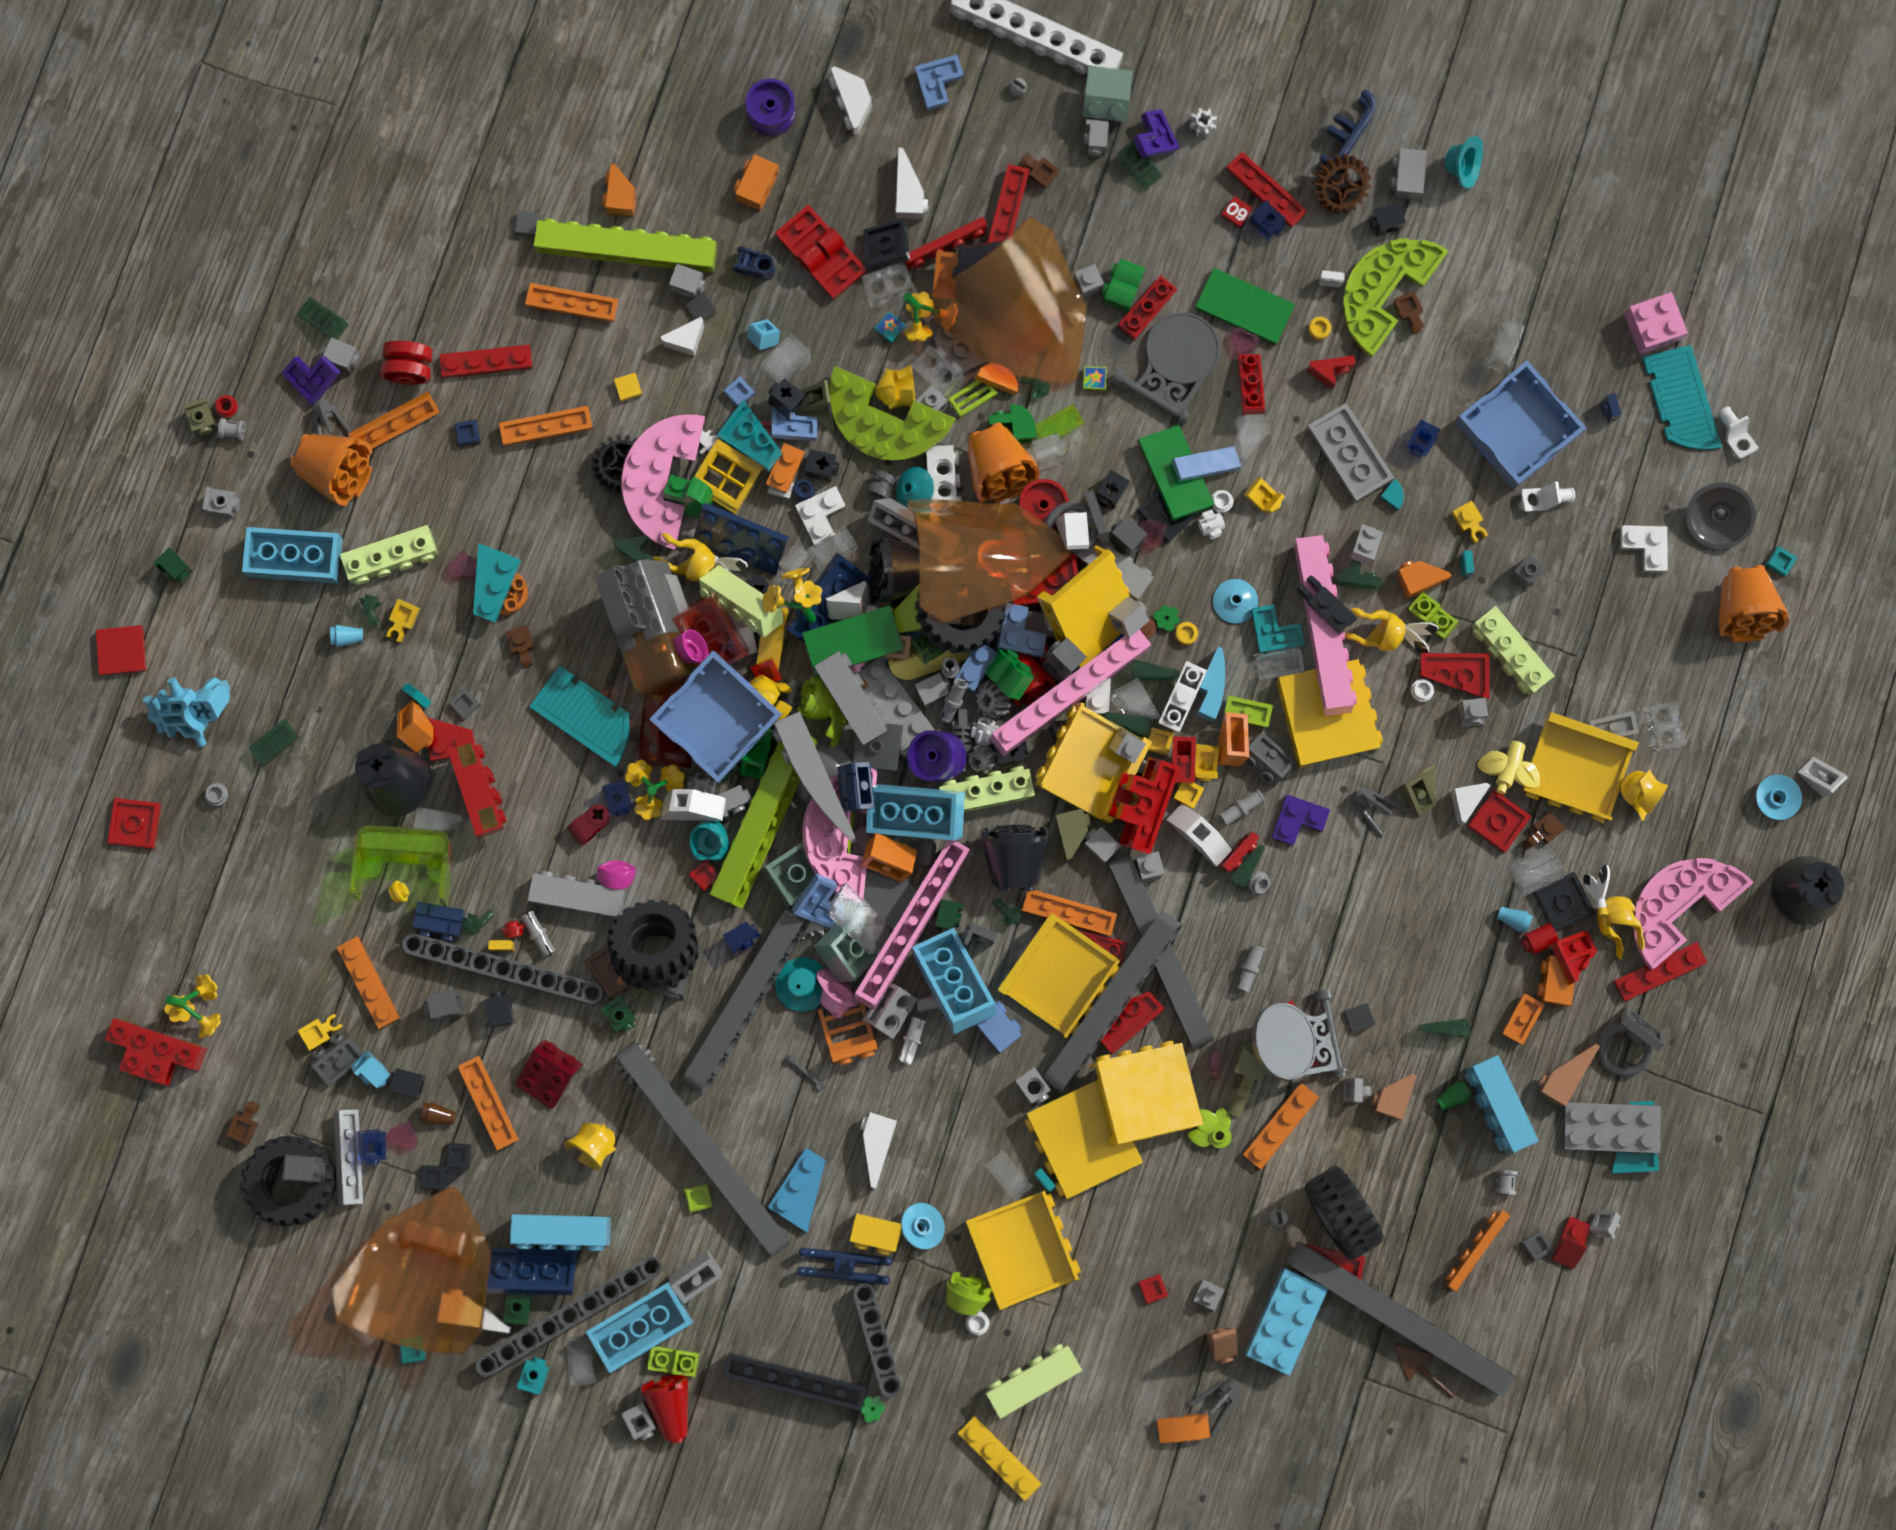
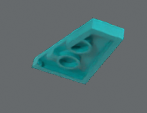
M744 400L716 435L720 440L768 471L782 455V451Z
M478 543L474 616L496 624L522 562L521 559Z
M1654 1101L1629 1102V1105L1654 1106ZM1617 1151L1611 1173L1659 1171L1658 1153Z

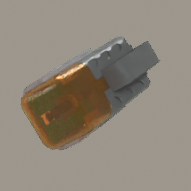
M639 560L627 566H615L597 575V586L633 688L642 694H668L681 688L702 662L695 664L685 662L675 648L673 642L675 637L690 629L696 631L679 580L676 575H672L668 562Z

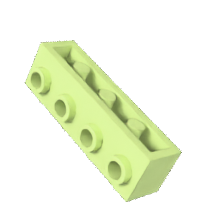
M428 525L340 554L348 580L352 584L356 583V585L369 582V578L375 576L378 578L386 577L391 574L390 571L396 569L407 570L413 566L412 564L420 561L421 563L434 560L435 556L439 555Z
M720 565L699 579L700 594L703 599L710 601L721 611H725L736 621L746 625L752 632L765 637L784 623L781 606L777 605L774 612L764 611V602L762 600L764 594Z
M1496 606L1471 626L1475 638L1486 644L1488 653L1502 663L1503 671L1518 682L1516 685L1523 694L1527 693L1530 697L1555 676Z
M1023 766L1011 768L1010 773L1001 774V771L990 772L988 777L980 779L978 775L966 777L965 782L956 783V780L945 781L943 786L939 787L940 790L965 792L964 812L1034 799L1035 797L1030 770L1024 769Z
M1062 1344L1053 1347L1049 1350L1051 1353L1049 1356L1042 1358L1040 1355L1029 1362L1030 1367L1022 1371L1021 1368H1018L1008 1374L1010 1377L1008 1380L1001 1382L999 1379L988 1386L989 1391L986 1394L1000 1419L1082 1371L1068 1345L1063 1347Z

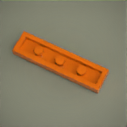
M529 283L525 305L530 308L614 323L619 300L617 298Z
M427 391L348 433L349 437L368 442L373 449L440 412Z
M588 406L499 423L504 447L593 430Z
M1037 890L1027 891L1022 908L1023 912L1048 918L1051 913H1054L1071 926L1111 937L1117 916L1113 912Z
M357 936L338 946L337 949L378 1029H382L401 1019L360 938Z
M480 1056L459 1065V1071L497 1151L519 1141Z
M1299 1083L1242 1155L1261 1170L1319 1097L1305 1085Z
M1498 1210L1497 1213L1493 1211L1486 1220V1223H1488L1484 1231L1479 1230L1472 1240L1474 1245L1470 1250L1466 1249L1459 1258L1461 1263L1457 1269L1452 1268L1445 1278L1447 1283L1444 1286L1451 1291L1456 1292L1510 1217L1508 1213L1504 1210Z

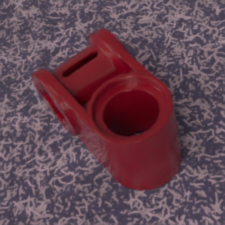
M593 805L585 813L573 820L567 826V830L583 846L609 824L611 813L603 805ZM597 811L604 812L602 814L603 820L596 819L597 815L595 813Z

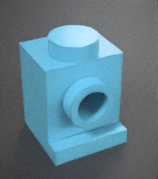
M368 1050L350 1066L353 1072L367 1085L372 1083L376 1088L384 1086L390 1076L387 1068Z

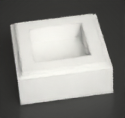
M1322 270L1319 277V285L1340 288L1344 281L1345 273Z

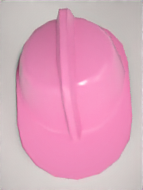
M821 969L817 972V980L822 987L820 1002L835 1018H840L850 1007L859 1004L854 999L855 995L846 982H838L831 970Z

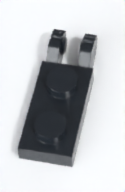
M1310 575L1306 581L1317 593L1312 596L1311 592L1301 584L1296 588L1297 592L1325 622L1341 635L1357 620V617L1325 586L1323 587L1314 576Z

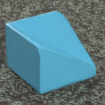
M768 319L749 324L748 339L759 350L778 345L780 331Z

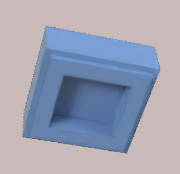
M738 377L723 390L724 394L736 407L743 400L746 403L755 395V392L741 377Z

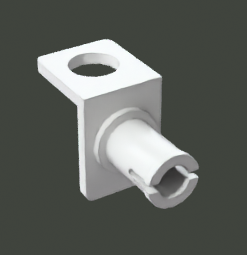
M1730 407L1722 409L1718 413V417L1728 428L1725 441L1738 459H1743L1756 452L1758 446L1747 432L1748 416L1738 420ZM1739 441H1746L1750 447L1748 450L1742 451L1737 448V443Z
M1552 482L1543 488L1523 489L1520 491L1524 512L1547 511L1561 502H1573L1575 500L1574 489H1559L1558 482ZM1529 494L1537 497L1538 503L1536 506L1528 503L1527 497Z

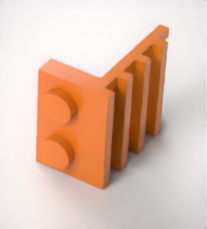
M859 1002L860 1007L848 1010L840 1018L862 1012L864 1018L867 1013L865 1005ZM822 1009L818 1010L833 1064L838 1063L841 1066L851 1063V1058L861 1056V1059L875 1055L874 1051H877L878 1048L869 1024L862 1020L828 1031L826 1022L839 1018H835L833 1015L824 1017ZM866 1025L868 1034L832 1044L831 1035Z

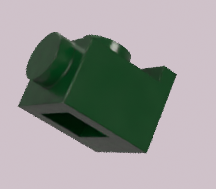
M170 547L153 562L170 581L175 579L181 585L190 578V573L193 572Z
M941 900L935 928L939 929L938 933L946 932L954 927L959 928L962 914H958V910L963 911L964 904Z
M621 996L600 1008L617 1033L622 1031L624 1034L635 1027L633 1023L637 1019ZM623 1012V1019L617 1020L615 1018L616 1013Z
M507 1294L503 1323L528 1325L530 1322L532 1296L527 1294ZM516 1302L521 1304V1310L518 1312L513 1309V1305Z

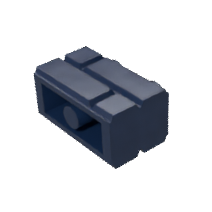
M870 762L849 763L837 766L840 801L843 811L858 812L874 809L875 803Z
M418 901L413 922V929L418 931V935L431 938L432 934L441 935V940L454 942L455 938L461 939L466 918L465 910Z

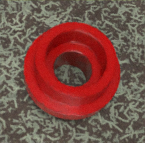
M224 395L217 399L215 410L219 416L230 418L236 414L238 403L232 396ZM225 404L231 405L229 410H223Z
M518 920L504 923L505 927L501 928V933H504L505 938H511L523 934L524 924H519Z

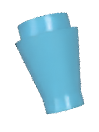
M341 625L330 627L331 645L340 647L363 642V628Z
M1501 907L1497 919L1519 933L1521 931L1527 933L1533 915L1528 914V911Z

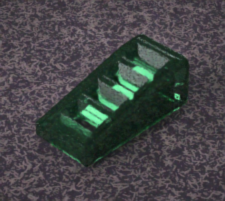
M1133 140L1118 152L1117 160L1145 190L1149 189L1163 177L1150 158H1141ZM1133 151L1135 154L1128 159L1126 156ZM1140 158L1141 161L1134 166L1132 163ZM1146 165L1147 168L1139 173L1138 170ZM1152 172L1153 175L1145 181L1143 177Z
M311 297L308 298L297 313L298 317L330 339L338 340L348 327V323L343 318ZM316 307L315 311L310 316V318L307 317L309 313L312 311V309ZM321 312H323V314H322L321 317L318 319V321L315 322L316 319H317V318L319 317V315L321 314ZM331 317L328 323L325 325V327H323L328 318Z
M926 634L910 641L912 651L924 665L946 652L938 649V645L932 646L927 641L929 638Z
M1133 660L1132 681L1177 680L1180 676V671L1139 660Z
M1112 712L1104 714V718L1141 738L1148 737L1149 718Z
M1257 846L1228 878L1227 883L1241 890L1244 889L1265 849L1264 846Z
M1467 1018L1426 1023L1419 1026V1031L1459 1038L1471 1037Z

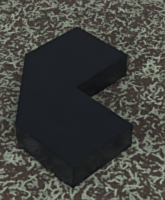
M448 1143L446 1166L422 1165L420 1189L446 1190L470 1169L472 1144Z

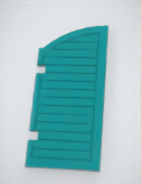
M1687 345L1642 357L1647 375L1654 374L1655 377L1649 383L1661 422L1668 421L1669 427L1663 428L1667 441L1697 450L1721 448V441L1692 346Z
M559 666L529 707L604 760L617 767L628 744L630 732L629 717L631 714L621 707L616 712L613 711L612 707L615 704L613 701L581 679L575 685L572 682L575 675Z

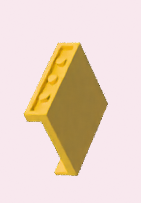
M1097 545L1094 549L1098 557L1052 596L1043 591L1037 596L1056 640L1062 643L1068 637L1087 657L1078 666L1079 669L1094 659L1122 634L1115 630L1108 613L1124 599L1130 597L1128 594L1130 591L1122 580V572L1117 568L1114 561V554L1110 550H1104Z
M1359 659L1346 662L1347 670L1351 669L1353 683H1350L1351 691H1355L1357 704L1353 706L1352 713L1324 716L1316 669L1282 676L1277 679L1276 683L1298 769L1307 767L1309 764L1371 750L1378 751L1381 748L1380 744H1383L1382 734L1380 730H1376L1375 722H1377V715L1375 709H1371L1369 700L1372 699L1369 686H1365L1364 678H1366V671L1364 665H1360Z
M1075 703L1066 714L1068 719L1065 725H1062L1056 734L1058 739L1055 745L1051 746L1047 751V761L1044 767L1041 766L1036 773L1035 778L1037 781L1035 785L1076 808L1083 809L1084 812L1104 823H1112L1114 818L1108 816L1107 813L1122 772L1136 775L1152 741L1145 737H1138L1146 745L1136 762L1133 763L1109 748L1119 728L1122 727L1084 707V703Z
M1548 712L1530 762L1539 772L1540 786L1537 788L1522 786L1521 790L1526 792V797L1539 800V797L1548 799L1547 804L1559 808L1561 804L1569 806L1570 812L1582 815L1583 811L1592 814L1591 819L1604 823L1605 819L1612 820L1611 813L1632 753L1636 751L1639 742Z
M1051 913L998 990L1016 1000L1063 1033L1064 1037L1067 1038L1069 1033L1073 1035L1080 1026L1078 1021L1081 1016H1087L1094 1005L1091 1002L1095 996L1100 998L1107 986L1104 983L1109 976L1112 979L1121 968L1118 966L1120 960L1054 913Z
M1173 1041L1159 1044L1160 1048L1153 1049L1152 1045L1139 1048L1138 1053L1133 1054L1131 1050L1117 1053L1118 1057L1110 1058V1055L1097 1057V1062L1089 1065L1090 1068H1096L1113 1135L1108 1138L1110 1147L1203 1125L1182 1043L1174 1044Z
M1099 1080L1026 1114L1028 1119L1024 1120L1029 1132L1034 1131L1038 1139L1034 1143L1039 1153H1044L1048 1160L1044 1164L1050 1175L1054 1174L1058 1181L1054 1185L1060 1197L1064 1195L1068 1199L1143 1163L1134 1142L1110 1147L1108 1138L1113 1135Z
M1045 1191L965 1221L999 1310L1079 1279L1077 1274L1081 1273L1078 1263L1076 1260L1072 1261L1069 1252L1072 1251L1068 1238L1063 1239L1060 1231L1064 1229L1059 1215L1054 1216L1052 1208L1055 1207L1051 1194L1046 1195Z

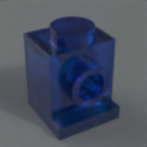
M1266 199L1252 214L1250 223L1265 237L1270 239L1274 234L1278 236L1284 230L1286 218L1270 205V202ZM1269 216L1273 221H1268L1266 217Z
M1420 419L1406 445L1410 449L1409 453L1418 458H1421L1422 455L1426 457L1441 429ZM1422 439L1424 445L1418 443L1417 440Z
M625 780L602 786L611 815L616 814V817L628 815L629 810L634 809ZM616 795H621V802H614V797Z
M747 921L723 935L735 957L739 955V949L746 951L754 946L753 941L761 936L755 925L749 926Z
M382 1129L358 1130L359 1159L365 1161L366 1165L379 1164V1160H386V1131ZM369 1143L374 1144V1148L371 1151L367 1150Z

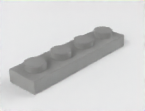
M359 1110L334 1111L338 1205L363 1204Z

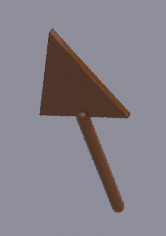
M1393 1344L1408 1381L1420 1370L1451 1398L1455 1397L1454 1393L1422 1366L1431 1354Z

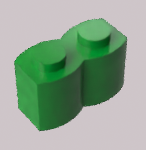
M1120 258L1119 263H1114L1110 276L1113 278L1111 283H1106L1101 295L1105 297L1103 303L1129 312L1146 268Z
M998 649L984 671L1006 696L1020 700L1034 679L1030 672L1031 668L1020 662L1018 654L1014 651Z

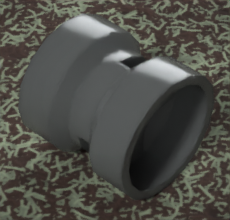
M876 470L873 475L874 481L869 484L867 492L876 498L886 499L889 497V489L894 485L896 478L884 471Z

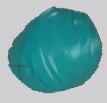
M702 821L692 829L689 836V845L695 859L717 862L723 860L729 852L730 846L727 831L719 821Z

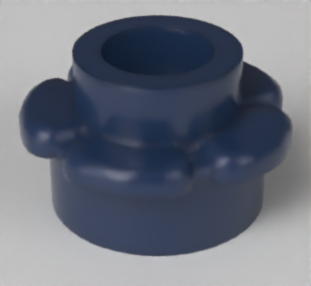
M798 480L795 483V487H793L794 496H797L800 501L812 498L815 494L814 484L810 480Z

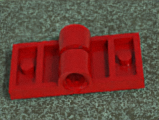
M809 204L775 232V236L833 300L867 273L866 267L847 248L838 232L832 227L829 228Z

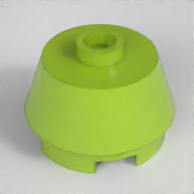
M810 676V681L806 680L799 695V697H802V707L798 706L797 712H800L801 716L805 717L806 720L827 719L830 716L829 710L837 702L820 676Z
M954 1272L946 1284L947 1305L959 1314L977 1315L991 1300L990 1293L992 1288H986L987 1282L970 1274L969 1278L960 1277V1272Z

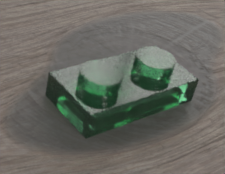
M283 719L248 748L259 762L265 766L298 740L300 736L287 720Z

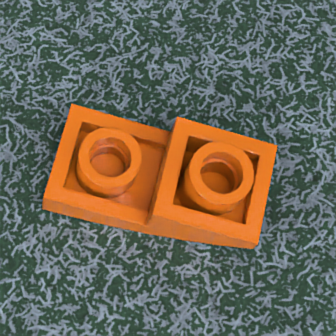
M1207 1413L1157 1419L1160 1443L1210 1438Z

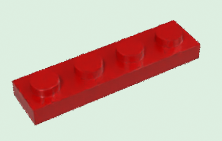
M1241 151L1227 166L1226 170L1291 229L1307 213L1305 207L1244 152Z
M1008 164L988 242L1012 240L1030 169Z
M984 217L909 252L910 261L903 262L906 269H917L924 265L926 260L930 258L936 259L937 251L945 252L951 248L955 250L964 245L965 241L969 239L976 240L981 238L987 230V223Z
M530 344L440 354L443 378L533 369Z
M1695 942L1669 955L1652 971L1646 965L1613 982L1624 1002L1706 964L1707 961L1698 942Z

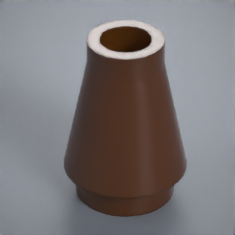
M432 1101L430 1103L424 1102L420 1120L425 1121V1124L453 1125L456 1111H451Z

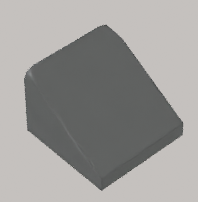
M705 291L686 304L694 320L701 317L704 321L716 314V309Z
M1368 1003L1344 1011L1352 1033L1376 1025Z

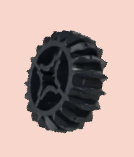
M618 434L617 441H613L612 437H608V445L603 441L600 443L603 450L595 449V453L599 456L592 457V461L597 463L591 466L592 471L596 472L593 476L595 479H600L598 482L600 487L606 485L605 490L607 492L614 488V494H619L621 481L613 480L608 475H622L618 457H620L621 461H625L627 455H623L619 449L629 450L638 438H634L630 442V435H626L625 440H622L621 435ZM613 452V462L604 468L607 457Z

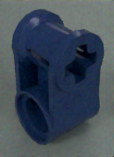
M739 246L737 248L738 255L735 264L731 266V270L741 275H749L762 280H770L774 277L776 268L771 256L753 251L747 247ZM763 264L770 265V268L766 271L759 269Z

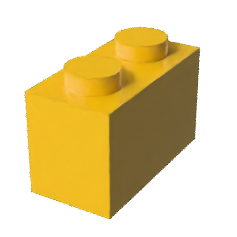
M856 1213L850 1241L854 1242V1247L867 1250L868 1246L877 1247V1253L890 1255L891 1251L896 1252L901 1224Z

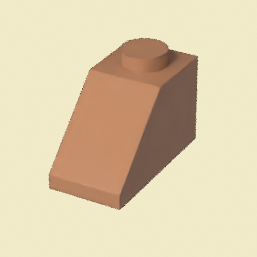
M1410 1074L1380 1089L1379 1093L1375 1092L1371 1103L1374 1106L1373 1112L1396 1120H1403L1417 1075Z

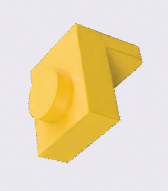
M1258 477L1244 494L1247 499L1264 513L1277 511L1285 497L1282 493L1275 492L1262 478Z
M1196 744L1195 777L1199 780L1211 781L1212 779H1217L1219 746Z

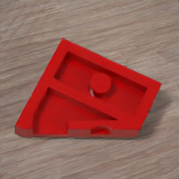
M428 718L433 726V741L428 746L432 762L450 759L447 748L471 740L475 741L474 732L471 729ZM471 747L460 751L461 756L474 754V751Z
M1588 930L1550 944L1569 985L1579 980L1578 976L1587 968L1589 960L1597 952Z

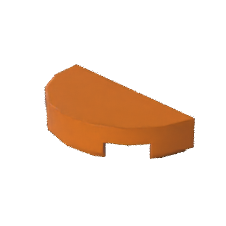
M985 365L977 372L974 378L1014 396L1018 392V383L1015 376L1002 365Z

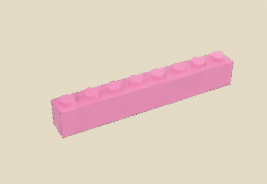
M1323 535L1296 538L1294 549L1301 585L1306 587L1314 596L1317 592L1306 581L1310 575L1314 576L1323 587L1325 586L1337 598L1336 585H1332L1331 582L1333 566L1332 563L1328 564L1327 556L1330 555L1328 542L1324 543ZM1303 598L1324 716L1352 713L1353 706L1357 704L1355 691H1351L1350 683H1353L1351 669L1347 670L1346 662L1349 661L1348 649L1343 648L1342 640H1345V632L1341 635L1338 634Z
M1140 629L1130 638L1125 635L991 734L990 740L1004 757L1068 710L1072 705H1075V703L1147 652L1151 646L1150 642Z
M948 840L857 989L854 997L855 1000L875 1011L967 859L970 851L969 848L955 840Z

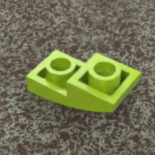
M1424 592L1408 608L1420 622H1429L1437 625L1438 630L1434 634L1443 641L1459 625V621L1441 609V605Z
M654 1346L649 1349L646 1369L695 1377L699 1353Z

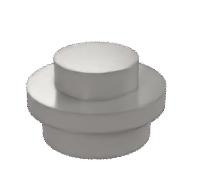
M220 783L209 785L205 791V799L212 806L223 805L229 796L227 788Z
M1263 871L1255 872L1248 881V889L1253 893L1262 894L1270 886L1268 875Z

